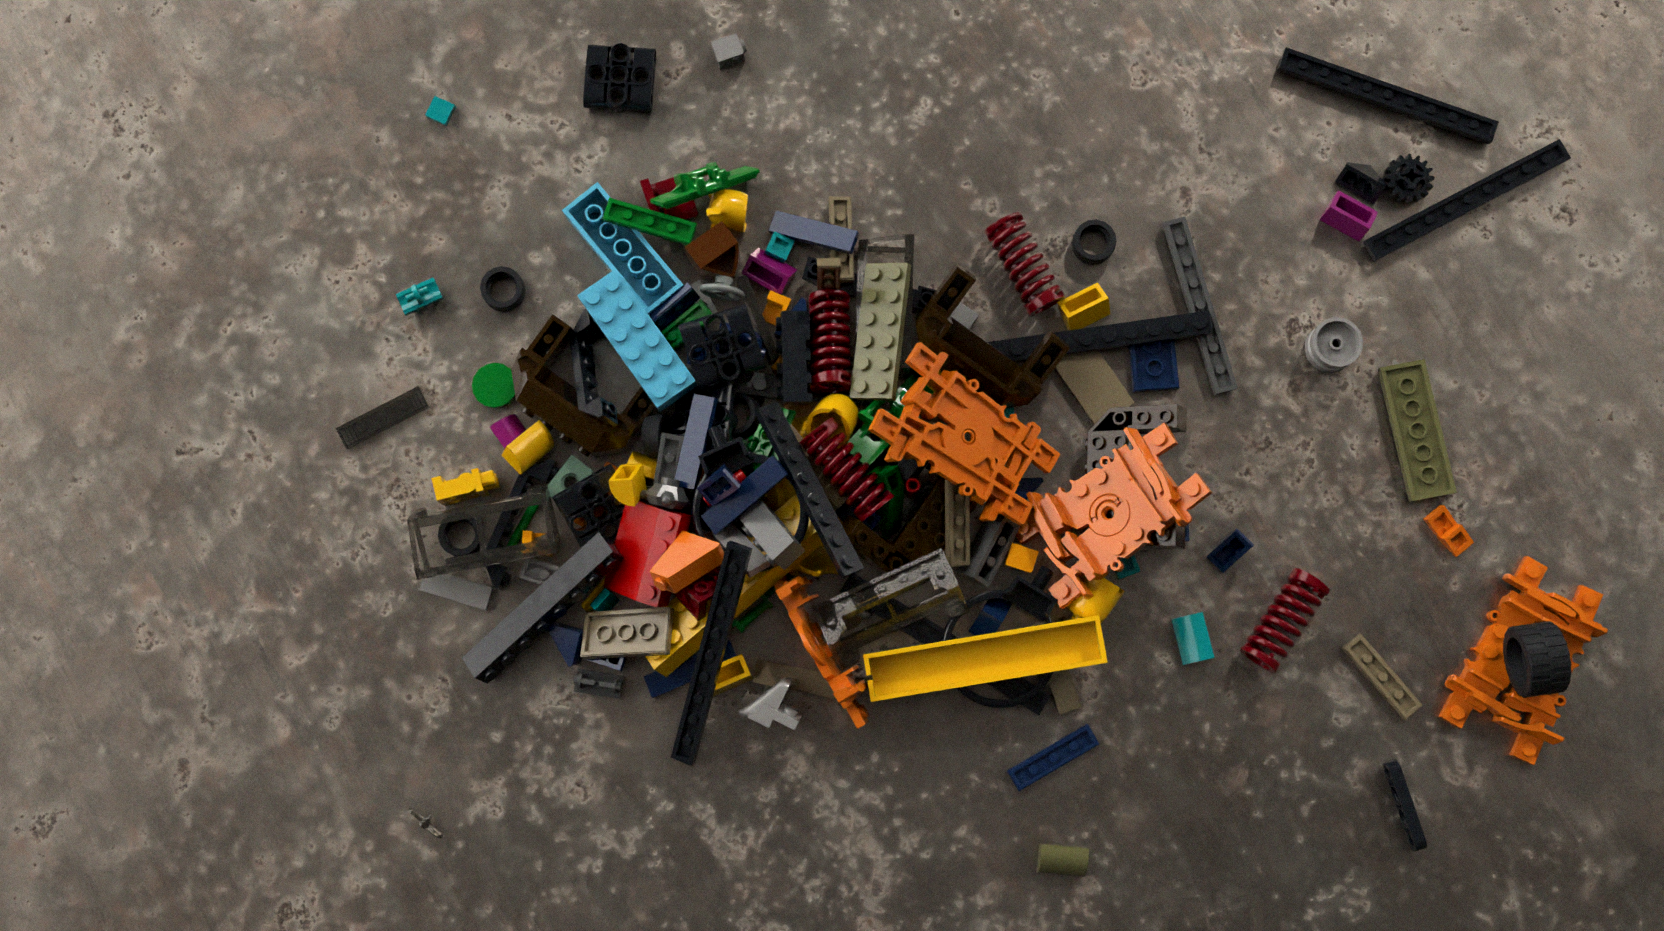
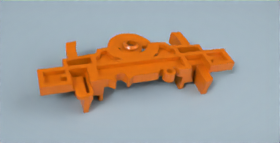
M785 575L774 584L775 591L779 599L783 601L789 617L803 641L804 648L815 660V664L832 688L838 703L842 705L843 709L846 708L858 729L869 722L867 719L869 717L867 709L863 704L859 705L857 698L868 687V682L866 683L865 680L855 683L856 679L852 672L859 668L858 665L841 673L833 657V649L828 642L824 643L820 636L823 634L817 622H811L808 616L809 613L804 606L819 597L818 594L808 596L805 591L809 585L813 584L812 579L807 580L806 576H797L789 580Z

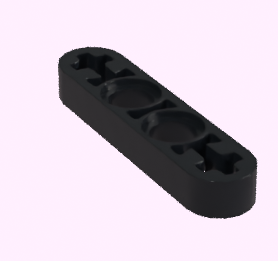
M1396 759L1383 763V770L1408 843L1414 852L1427 848L1426 838L1401 766Z

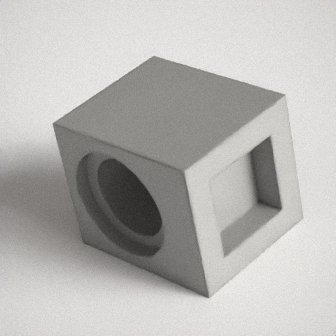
M737 33L711 42L720 70L745 61L744 53L747 52L743 39H738Z

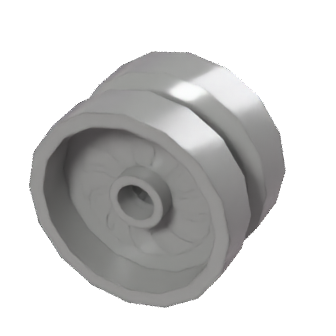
M1338 317L1326 319L1313 329L1305 340L1307 360L1316 369L1328 373L1343 370L1358 359L1363 348V338L1357 326L1345 318Z

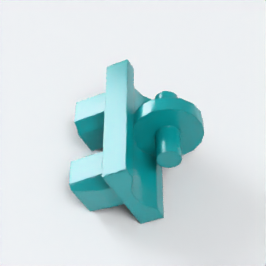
M433 277L417 285L414 284L410 288L396 294L406 316L444 299Z

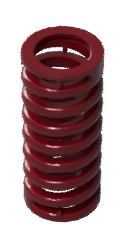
M1015 212L997 220L987 227L984 232L990 242L993 241V249L999 251L998 259L1005 261L1003 268L1005 271L1010 272V281L1017 282L1014 286L1015 291L1022 293L1020 300L1022 303H1027L1024 307L1029 317L1055 306L1057 302L1065 299L1063 291L1058 292L1060 290L1059 285H1054L1045 291L1032 295L1036 290L1053 281L1055 276L1054 274H1049L1038 281L1026 284L1035 276L1048 270L1049 265L1044 263L1031 271L1020 274L1030 265L1043 259V254L1037 253L1024 261L1015 263L1023 255L1035 250L1038 247L1036 242L1008 253L1015 246L1032 237V233L1027 231L1013 240L1003 242L1010 235L1026 227V222L1021 221L1024 219L1021 212Z
M838 289L817 290L809 295V317L811 319V343L809 345L811 366L809 371L812 376L810 390L821 395L843 394L851 389V375L845 371L851 367L850 361L847 360L851 352L846 348L850 345V339L847 337L850 333V328L846 325L850 321V316L846 314L850 310L848 304L850 303V296L847 292ZM829 296L841 297L842 300H829ZM825 297L827 298V300H829V301H823V302L818 301V300H820V299H822V298H825ZM837 383L843 386L839 388H833V384H831L830 387H825L820 384Z
M831 417L803 438L799 444L805 450L808 449L807 454L810 457L820 453L815 460V464L818 467L827 464L823 469L824 476L827 477L835 474L830 481L832 486L835 487L844 483L838 491L840 496H846L853 492L846 500V504L853 506L861 502L854 510V514L862 522L892 499L894 495L887 490L882 496L877 497L885 489L883 482H879L867 489L877 479L878 475L876 472H871L858 480L869 469L870 465L868 462H864L850 470L862 458L860 452H856L841 461L854 448L852 442L832 452L845 440L846 434L841 432L824 442L838 428L837 422Z
M1294 568L1288 576L1287 581L1289 584L1281 586L1282 594L1276 595L1274 597L1275 604L1267 607L1268 615L1261 616V625H1256L1253 628L1255 635L1248 636L1246 644L1239 649L1246 658L1271 673H1276L1281 666L1280 662L1273 658L1275 654L1286 658L1288 653L1280 646L1271 642L1264 634L1274 637L1287 647L1292 648L1295 645L1293 640L1278 632L1271 624L1281 627L1295 637L1301 636L1299 629L1284 621L1277 613L1287 616L1302 627L1308 626V621L1290 610L1284 603L1294 606L1309 617L1315 615V611L1311 607L1297 600L1291 593L1301 596L1316 607H1320L1322 605L1320 599H1323L1324 596H1328L1330 593V589L1322 581L1299 568ZM1300 585H1306L1312 589V592L1318 593V597L1301 588ZM1257 644L1270 649L1275 654L1270 653L1268 655Z

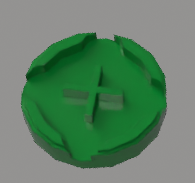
M486 364L478 369L473 377V394L477 401L485 407L503 408L516 397L511 369L504 364Z

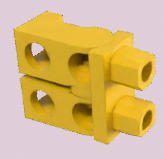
M475 468L471 469L472 474L463 473L456 479L446 481L441 476L431 479L436 500L443 506H448L479 496H490L489 490L500 488L498 476L496 473L494 474L493 470L482 472L480 469Z

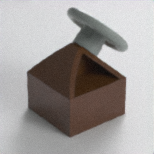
M721 221L685 246L689 261L703 280H715V283H707L700 286L702 294L720 300L740 301L745 297L744 292L732 287L740 265L739 244L723 221Z

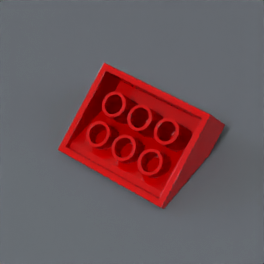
M639 500L636 506L625 505L614 544L624 559L614 570L606 574L603 587L657 608L667 607L671 592L659 590L654 585V580L649 571L682 531L688 532L692 516Z

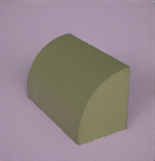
M1039 844L1037 872L1085 876L1088 867L1089 849L1086 847Z

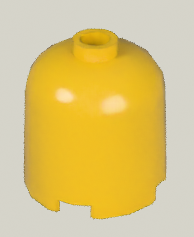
M832 393L825 396L808 416L805 424L807 435L826 420L833 417L838 424V428L824 442L844 432L846 434L845 440L834 450L839 449L850 439L859 419L857 415L859 413L858 407L846 395Z
M1083 576V581L1094 596L1087 600L1081 595L1067 607L1073 613L1071 618L1079 619L1099 615L1100 623H1102L1125 591L1106 578L1089 582Z

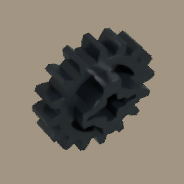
M1408 154L1405 159L1400 155L1396 161L1392 160L1389 163L1390 167L1384 170L1387 176L1383 178L1384 182H1388L1385 190L1391 189L1392 191L1390 197L1396 195L1398 196L1397 202L1405 199L1406 204H1409L1412 199L1417 203L1421 200V197L1425 198L1429 194L1428 191L1433 188L1430 182L1435 179L1434 176H1429L1433 169L1425 167L1428 163L1427 160L1421 163L1419 161L1420 156L1412 159L1411 154ZM1403 166L1401 172L1396 173V170ZM1421 185V188L1415 192L1416 186Z

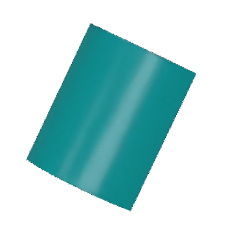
M1203 612L1171 620L1183 665L1215 658Z

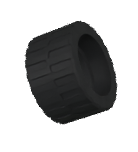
M1547 621L1512 626L1507 629L1503 639L1504 663L1514 690L1524 698L1561 693L1567 690L1571 681V660L1566 640L1558 626L1553 622Z

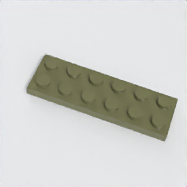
M866 263L850 398L853 400H896L911 265L909 263Z
M1425 359L1380 367L1378 369L1379 378L1409 502L1457 493Z

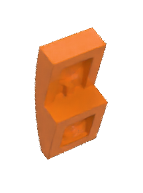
M1439 505L1423 518L1436 537L1455 557L1459 556L1474 543L1461 524H1457L1444 505Z

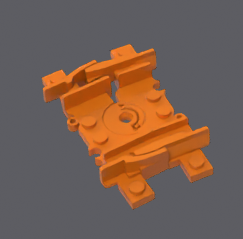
M916 343L905 363L922 377L918 378L900 401V403L905 405L900 418L898 419L884 409H878L868 429L871 433L891 444L884 460L886 462H898L902 459H914L917 461L918 467L924 466L925 462L928 461L931 464L929 474L937 473L954 485L962 484L958 492L961 496L970 495V501H976L982 506L986 502L979 520L982 522L995 521L998 513L1019 526L1024 525L1033 504L1015 493L1019 481L1030 463L1043 473H1050L1061 454L1043 439L1037 438L1041 428L1035 422H1028L1024 425L1017 419L1016 413L1010 414L1009 418H1006L1004 415L1006 405L1000 406L984 392H976L975 390L979 388V382L976 379L966 381V378L958 371L943 370L939 375L938 372L949 355L945 352H940L936 355L923 343ZM927 384L936 392L930 394L923 389ZM937 416L947 425L941 422H935L933 424H930L924 420L932 419ZM966 433L970 434V441L965 440Z
M1161 424L1143 437L1137 429L1124 428L1123 430L1134 448L1130 450L1127 444L1119 449L1114 448L1112 450L1114 459L1108 456L1101 457L1099 463L1103 468H1094L1078 480H1070L1072 489L1067 493L1061 487L1058 488V492L1055 495L1046 493L1045 498L1040 493L1030 491L1026 493L1029 502L1033 504V509L1030 511L1025 524L1020 525L1016 537L1020 544L1023 545L1040 534L1049 547L1044 549L1045 553L1061 572L1065 574L1063 578L1048 588L1051 595L1058 600L1057 603L1060 608H1066L1081 595L1087 600L1094 596L1083 581V576L1090 582L1102 580L1110 573V568L1116 572H1121L1124 569V563L1120 561L1122 558H1130L1146 544L1153 545L1150 536L1154 531H1157L1163 537L1165 530L1175 522L1181 527L1187 526L1192 521V516L1187 510L1193 509L1212 494V491L1199 474L1195 473L1180 486H1177L1163 467L1164 465L1159 456L1178 445L1167 424ZM1112 510L1114 515L1108 519L1107 512ZM1088 526L1090 527L1080 536L1068 531L1072 528L1082 530ZM1065 532V536L1061 538L1060 534ZM1075 556L1080 559L1071 567L1065 562Z
M1524 556L1514 576L1507 573L1502 577L1503 581L1521 590L1520 594L1512 590L1502 597L1497 606L1498 610L1487 612L1486 617L1493 624L1486 626L1477 645L1470 648L1471 651L1475 652L1476 659L1474 661L1464 659L1465 667L1460 677L1455 674L1447 677L1444 683L1445 687L1452 690L1453 693H1450L1438 717L1458 729H1462L1471 710L1482 714L1487 709L1493 714L1492 722L1518 733L1509 755L1530 765H1535L1544 741L1555 745L1563 742L1565 739L1545 729L1544 726L1547 724L1554 727L1556 720L1561 717L1560 714L1556 713L1554 706H1564L1566 698L1563 695H1558L1559 693L1524 698L1511 686L1509 693H1502L1500 700H1495L1499 692L1503 691L1510 684L1503 654V639L1507 629L1512 626L1547 621L1553 622L1558 626L1566 640L1570 653L1571 671L1579 666V664L1572 660V655L1574 653L1578 655L1584 654L1582 647L1584 643L1591 642L1592 638L1590 636L1600 637L1607 634L1608 629L1593 621L1604 594L1584 585H1578L1572 602L1554 592L1546 594L1545 591L1538 588V585L1548 567L1529 556ZM1511 709L1520 712H1526V715L1522 723H1517L1521 720L1520 715L1522 713L1512 711Z

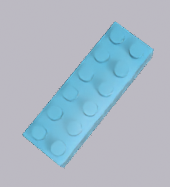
M597 182L566 206L562 212L610 272L615 269L649 315L684 285L639 231L603 221L602 218L608 200L611 197Z
M616 269L577 295L659 412L698 386L696 380Z

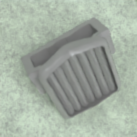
M790 677L779 679V682L748 706L738 712L739 715L745 718L748 717L768 728L775 720L795 730L803 713L794 704H783L793 679Z

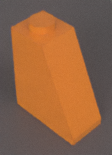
M682 531L649 572L654 580V585L659 590L677 593L722 564L724 552L720 543Z

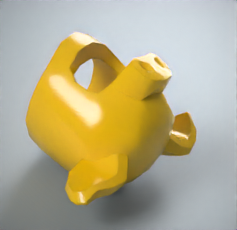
M723 189L709 194L710 202L709 207L706 209V215L712 222L710 229L723 221L726 227L745 233L748 195L731 189Z

